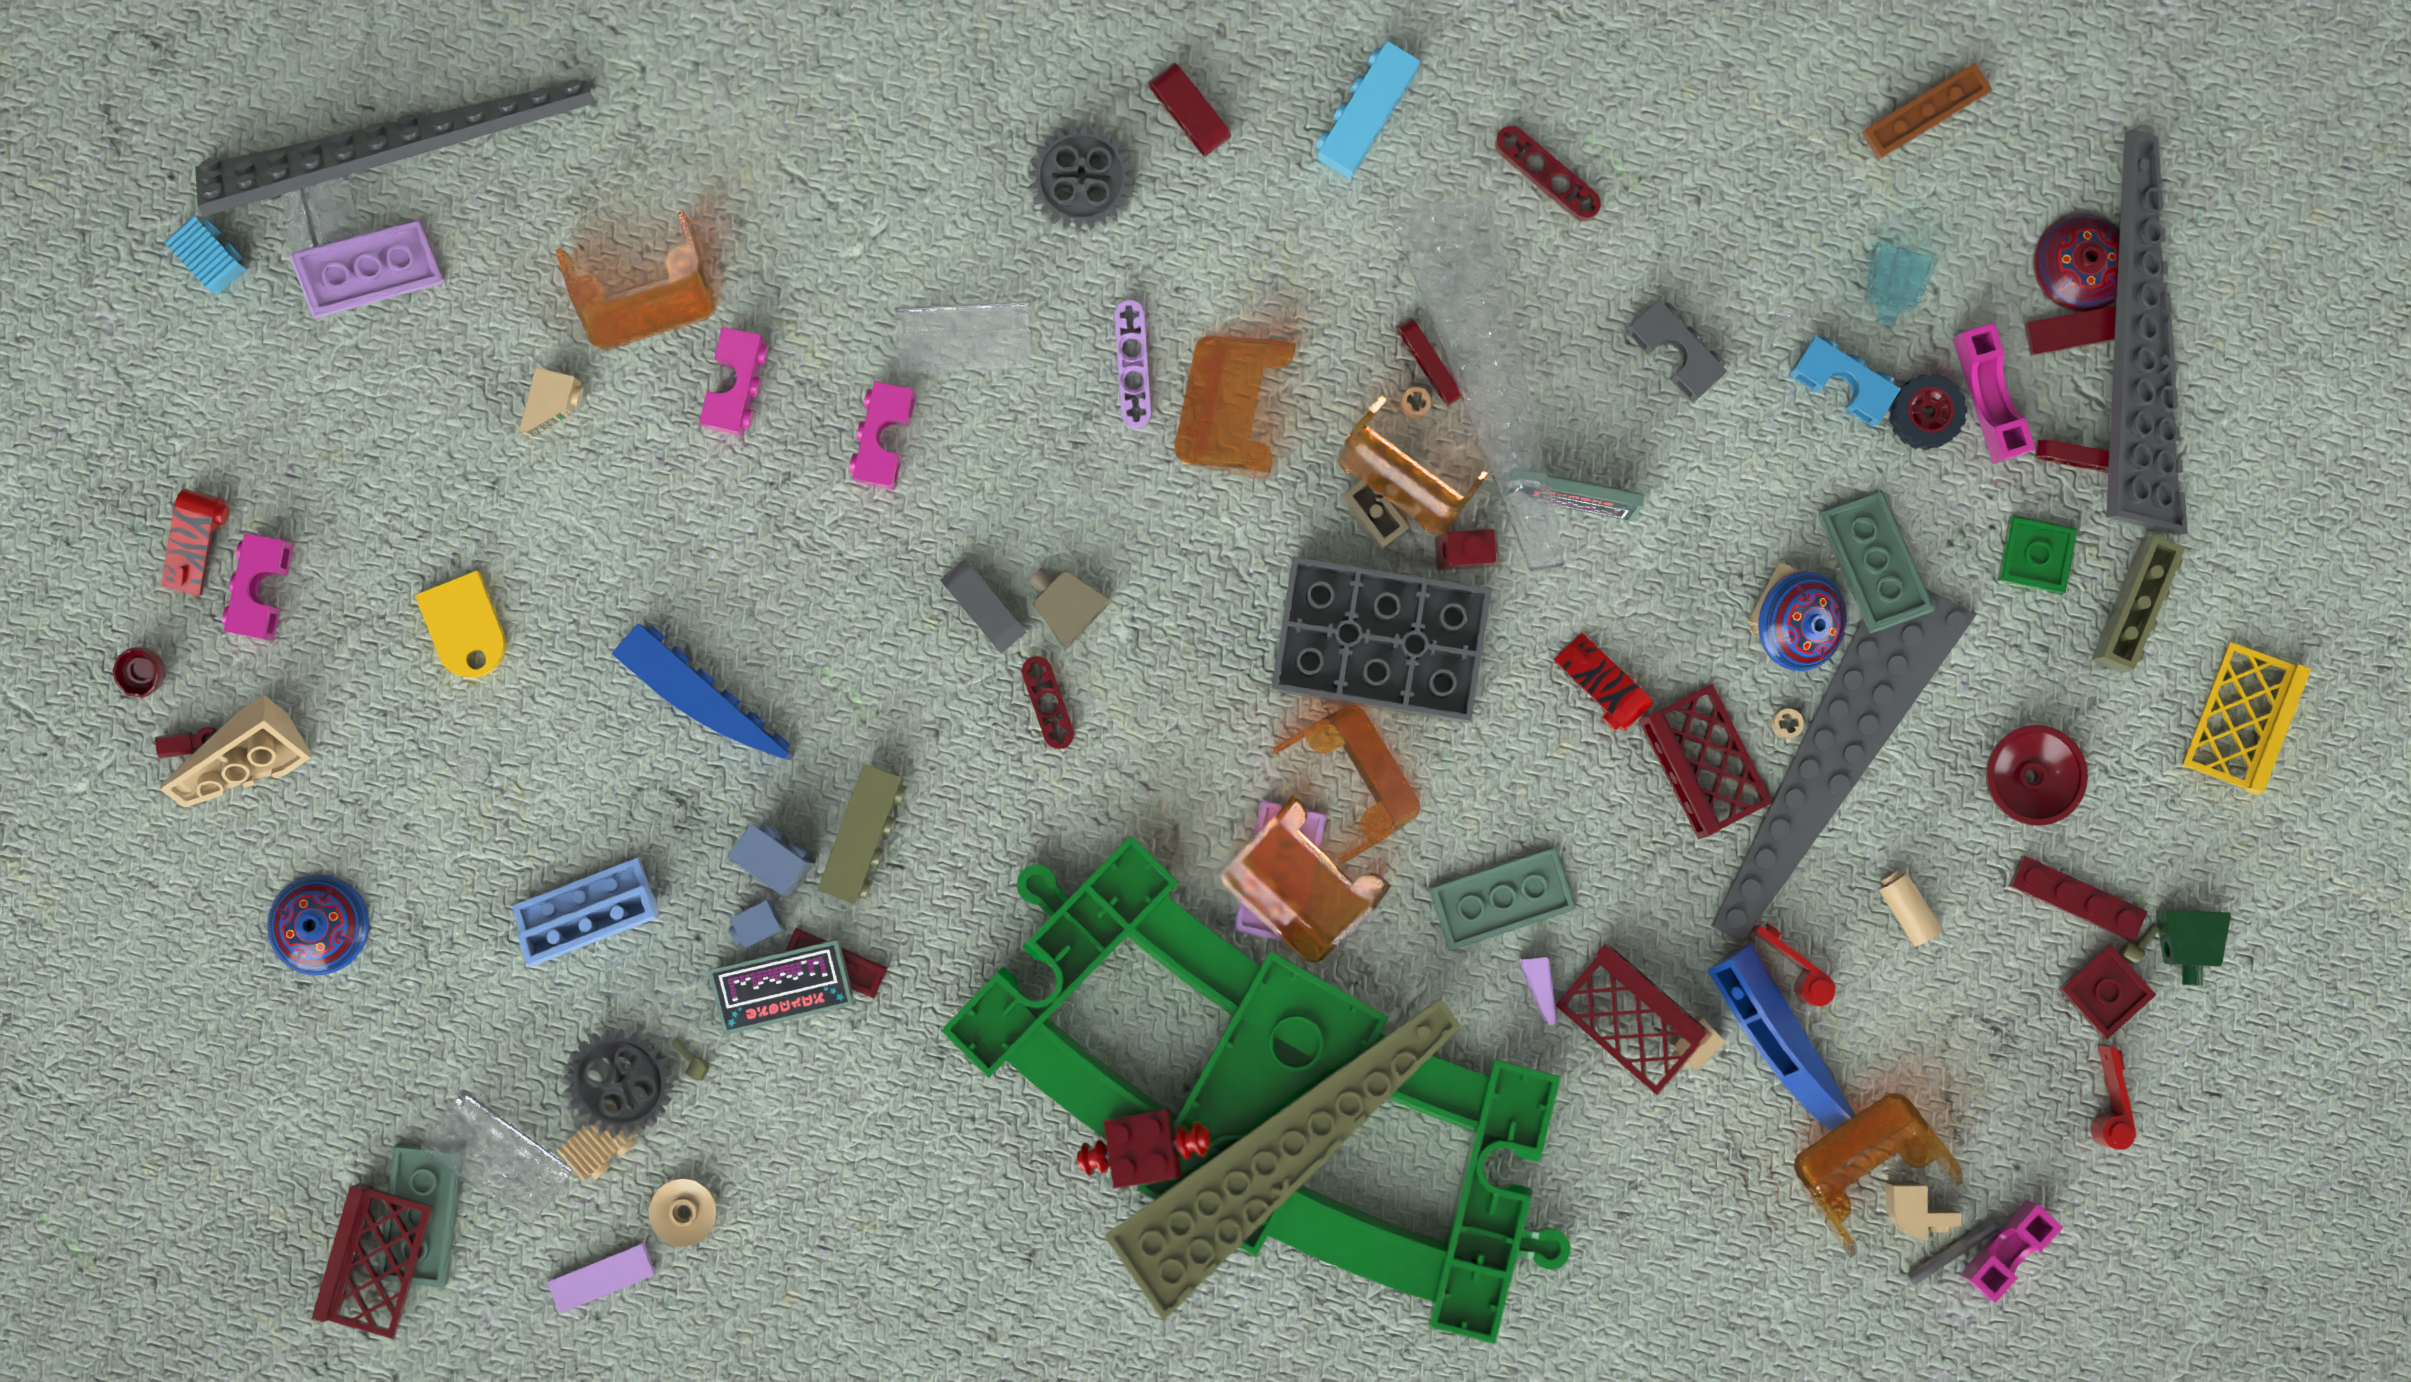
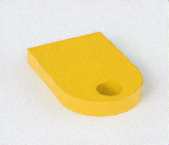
M476 570L415 595L438 656L449 671L466 678H479L490 674L500 665L506 651V638L479 571ZM475 651H482L486 657V662L480 669H473L469 663V658Z

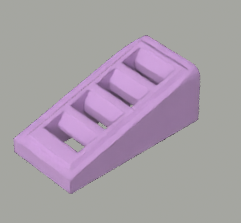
M1541 956L1519 959L1520 966L1545 1024L1554 1025L1557 1020L1549 958Z

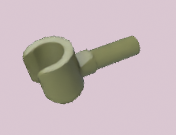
M2152 925L2136 945L2126 942L2121 947L2119 954L2128 964L2141 961L2145 955L2144 949L2157 934L2159 928Z
M678 1038L674 1039L671 1044L690 1063L685 1073L694 1080L702 1081L709 1071V1064L691 1053Z

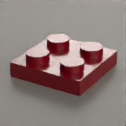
M2106 944L2058 988L2103 1039H2109L2156 996L2155 992L2111 944Z

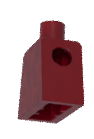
M1495 529L1447 532L1434 538L1437 571L1500 567L1498 535Z

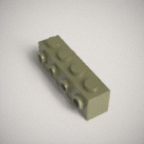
M2155 534L2141 539L2094 651L2092 661L2120 673L2133 671L2140 665L2144 656L2143 649L2146 641L2156 628V617L2160 608L2164 606L2169 597L2171 581L2181 568L2183 562L2181 558L2185 547Z
M863 764L817 891L853 904H859L861 899H867L873 881L868 880L872 867H879L884 854V849L880 848L884 835L890 836L896 818L891 816L895 804H902L907 791V786L903 785L905 778Z

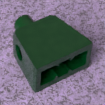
M2156 910L2164 963L2182 965V985L2203 986V966H2221L2223 963L2231 913Z

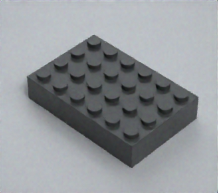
M1293 556L1271 691L1469 723L1472 719L1492 589Z

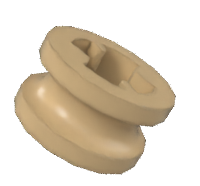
M1421 387L1409 388L1401 399L1402 411L1410 418L1423 417L1431 406L1430 394ZM1414 394L1420 395V401L1425 403V407L1422 409L1419 406L1418 411H1414L1411 409L1412 404L1407 402V398L1413 399Z
M1794 709L1778 711L1771 720V728L1774 734L1782 739L1798 736L1804 727L1802 715ZM1787 714L1788 719L1795 720L1796 726L1791 727L1793 730L1791 733H1788L1786 728H1780L1779 721H1784L1783 715Z

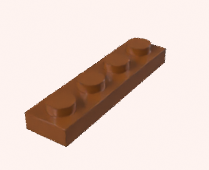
M1973 63L1864 129L1861 134L1879 161L1988 95L1992 88L1976 63Z

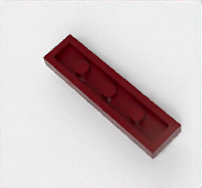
M2021 856L2009 884V887L2130 942H2135L2148 912L2027 856Z

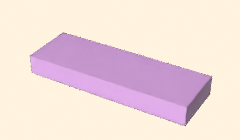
M641 1243L552 1279L547 1283L560 1314L654 1276L656 1273L645 1244Z

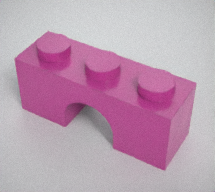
M726 327L721 328L714 359L720 365L734 368L737 373V380L734 387L728 392H706L699 421L704 428L742 437L744 436L745 429H750L754 411L750 409L752 397L758 396L761 386V378L757 376L760 365H765L769 351V347L765 345L766 341L761 335Z
M874 381L873 389H867L864 399V408L868 409L865 422L860 421L856 440L861 441L858 454H852L849 465V472L853 473L852 478L856 483L895 491L902 458L897 453L883 450L880 446V436L883 430L890 425L910 426L916 399V393L913 389Z
M244 533L243 540L238 543L236 549V558L239 560L236 573L232 574L229 582V591L232 593L230 603L225 607L222 615L225 632L274 641L280 609L264 605L260 601L258 586L269 575L287 577L294 544L284 540Z
M2026 1200L1960 1275L1983 1297L1997 1303L2018 1279L2015 1271L2020 1263L2035 1251L2042 1252L2063 1229V1226L2039 1204Z

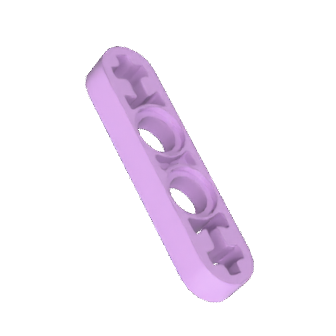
M1125 300L1115 309L1121 414L1126 426L1138 430L1147 426L1151 420L1145 316L1143 307L1138 302ZM1127 308H1132L1133 313L1139 314V317L1133 319L1134 331L1141 329V334L1133 332L1124 335L1120 334L1121 330L1128 332L1126 319L1120 318V315L1126 314ZM1128 340H1136L1142 347L1140 354L1136 357H1128L1123 353L1122 347ZM1136 372L1142 375L1144 379L1142 387L1137 390L1127 388L1125 378L1129 373ZM1145 394L1146 399L1139 398L1140 411H1146V415H1142L1139 422H1134L1132 416H1127V412H1132L1133 410L1132 399L1126 401L1125 396L1138 397Z

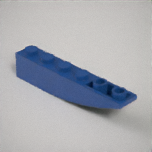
M638 623L611 653L663 699L719 734L762 752L786 760H790L794 756L787 750L791 745L776 732L771 736L762 729L766 723L752 711L746 715L737 707L740 701L726 689L722 693L712 685L715 679L701 667L695 671L688 665L687 662L691 658L677 646H674L671 650L662 642L665 636L653 625L650 624L646 628Z
M1751 943L1725 955L1707 970L1742 1029L1771 1069L1800 1103L1827 1130L1857 1118Z

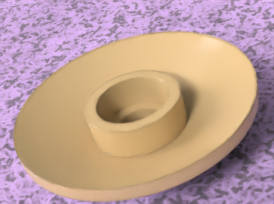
M676 1179L664 1184L657 1190L650 1202L649 1221L651 1227L662 1241L672 1246L688 1247L701 1242L709 1235L716 1222L717 1207L713 1195L703 1184L692 1179ZM682 1205L690 1208L691 1214L689 1217L680 1215L679 1209Z

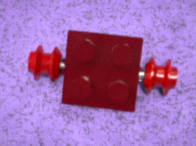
M1171 1109L1105 1120L1103 1123L1107 1145L1102 1140H1097L1094 1148L1087 1142L1083 1143L1081 1149L1077 1152V1163L1080 1170L1084 1171L1087 1176H1093L1095 1168H1098L1102 1174H1106L1110 1167L1113 1189L1181 1178L1177 1150L1186 1159L1191 1157L1194 1150L1197 1151L1198 1155L1204 1156L1206 1149L1210 1147V1135L1206 1127L1203 1128L1199 1122H1194L1192 1130H1188L1184 1124L1180 1125L1175 1136Z

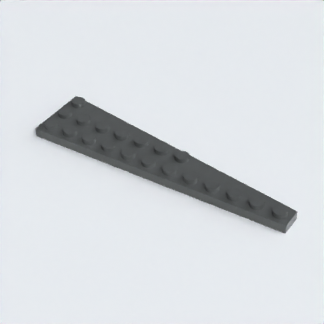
M570 80L560 86L538 89L529 93L416 117L415 114H407L399 117L397 122L385 125L376 123L358 131L341 133L331 137L220 161L219 158H209L201 162L200 166L195 167L198 207L202 217L588 106L594 104V100L587 80Z
M2133 129L2125 132L2106 517L2174 535L2188 534L2185 492H2179L2178 473H2183L2182 460H2177L2176 441L2181 440L2180 427H2177L2174 422L2173 413L2178 407V396L2175 384L2176 369L2170 293H2165L2163 278V275L2168 274V261H2162L2161 243L2166 242L2165 229L2159 223V212L2164 208L2161 190L2159 140L2157 136Z
M1926 589L1934 606L1933 612L1871 634L1863 617L1861 618L1772 800L1773 803L1770 804L1713 920L1712 927L1740 941H1744L1977 615L1976 613Z

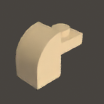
M1885 1182L1888 1215L1893 1224L1902 1232L1920 1240H1928V1227H1930L1931 1232L1949 1233L1951 1232V1227H1962L1961 1212L1954 1209H1928L1927 1185L1919 1182Z

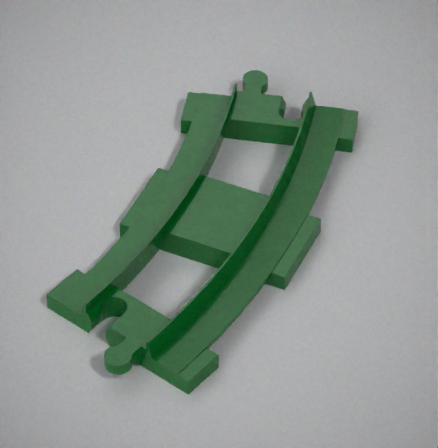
M1130 836L1071 897L1058 886L1055 874L1046 866L1038 864L1028 866L1018 876L1016 885L1021 898L1030 904L1039 905L1050 917L1024 944L1023 948L1035 960L1047 963L1055 972L1057 981L1052 994L1040 1000L1028 997L1020 989L1018 979L1003 966L940 1031L988 1078L1007 1061L1052 1100L1106 1139L1103 1121L1168 1108L1149 1097L1105 1065L1048 1017L1127 936L1182 981L1233 1015L1178 1115L1171 1111L1175 1136L1180 1125L1184 1124L1188 1130H1192L1194 1122H1199L1209 1132L1210 1147L1206 1149L1204 1156L1198 1155L1196 1150L1192 1151L1189 1159L1184 1158L1179 1150H1177L1181 1178L1138 1185L1137 1190L1154 1200L1383 1039L1386 1035L1382 1034L1381 1031L1389 1017L1270 950L1262 965L1248 958L1167 896L1179 882ZM1431 1056L1389 1098L1413 1110L1473 1131L1446 1241L1372 1216L1301 1185L1238 1248L1257 1257L1267 1237L1270 1236L1294 1249L1345 1271L1397 1291L1431 1301L1432 1304L1427 1321L1430 1328L1496 1344L1517 1257L1533 1259L1538 1266L1547 1270H1555L1562 1267L1568 1261L1571 1246L1568 1238L1554 1227H1544L1538 1230L1524 1227L1532 1197V1189L1515 1183L1497 1185L1487 1181L1483 1172V1163L1487 1155L1499 1148H1509L1520 1158L1539 1162L1561 1077L1492 1059L1487 1076Z

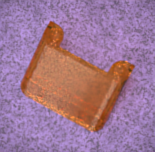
M1213 335L1205 336L1197 342L1175 441V454L1182 463L1269 481L1272 453L1266 445L1249 441L1264 367L1282 369L1288 366L1294 358L1296 343L1274 339Z
M1293 794L1226 865L1222 871V881L1228 890L1301 958L1308 962H1319L1377 908L1391 885L1376 873H1364L1353 882L1299 831L1307 820V809Z

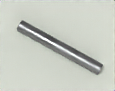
M1992 1219L1988 1220L1907 1274L1908 1278L1914 1286L1999 1231L1998 1227Z

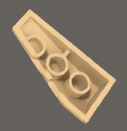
M263 695L238 711L160 784V790L183 807H188L222 796L224 790L239 785L247 788L255 785V780L270 775L274 779L284 776L309 760L311 753L288 713L267 696Z

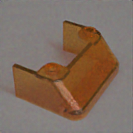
M684 210L677 212L687 244L674 247L668 252L665 258V266L669 277L605 296L603 287L596 278L588 275L578 277L574 260L563 248L555 249L571 302L590 342L597 348L602 350L613 349L707 320L715 313L717 301L693 222Z
M1381 396L1354 426L1337 455L1340 466L1345 472L1358 477L1419 522L1425 531L1431 534H1444L1489 474L1483 471L1464 497L1458 494L1368 427L1387 400Z
M1344 706L1271 750L1273 755L1276 756L1306 738L1314 751L1322 754L1331 753L1343 746L1377 802L1376 805L1366 810L1361 817L1360 826L1367 841L1337 858L1340 865L1416 819L1420 812V802L1367 714L1359 706Z
M1891 1093L1884 1096L1800 1152L1794 1161V1170L1799 1182L1821 1219L1850 1258L1856 1255L1853 1238L1842 1225V1222L1851 1213V1202L1843 1189L1898 1153L1902 1160L1913 1168H1923L1937 1160L1956 1186L1963 1183L1962 1167L1912 1102L1900 1093Z

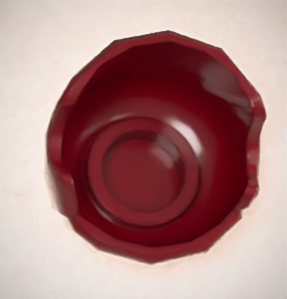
M132 647L122 652L116 658L112 669L114 681L126 696L140 697L141 699L157 691L162 686L166 676L165 664L161 657L154 651L141 647Z

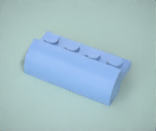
M638 858L512 906L520 932L517 934L526 965L529 967L651 921L659 916L655 895L650 890L641 860Z

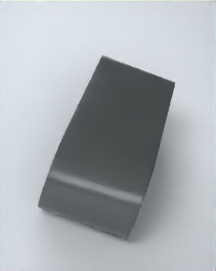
M966 559L940 579L1000 653L1004 652L1027 633Z

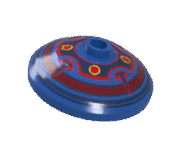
M1801 571L1780 579L1766 595L1759 614V637L1766 654L1779 666L1793 671L1812 670L1827 662L1839 648L1845 634L1847 611L1844 598L1838 587L1829 578L1818 573Z
M328 875L306 876L287 885L275 898L268 915V938L275 954L291 969L307 975L331 974L347 967L363 950L369 933L367 907L360 894L347 882ZM310 919L316 923V928L312 932L307 929V922Z

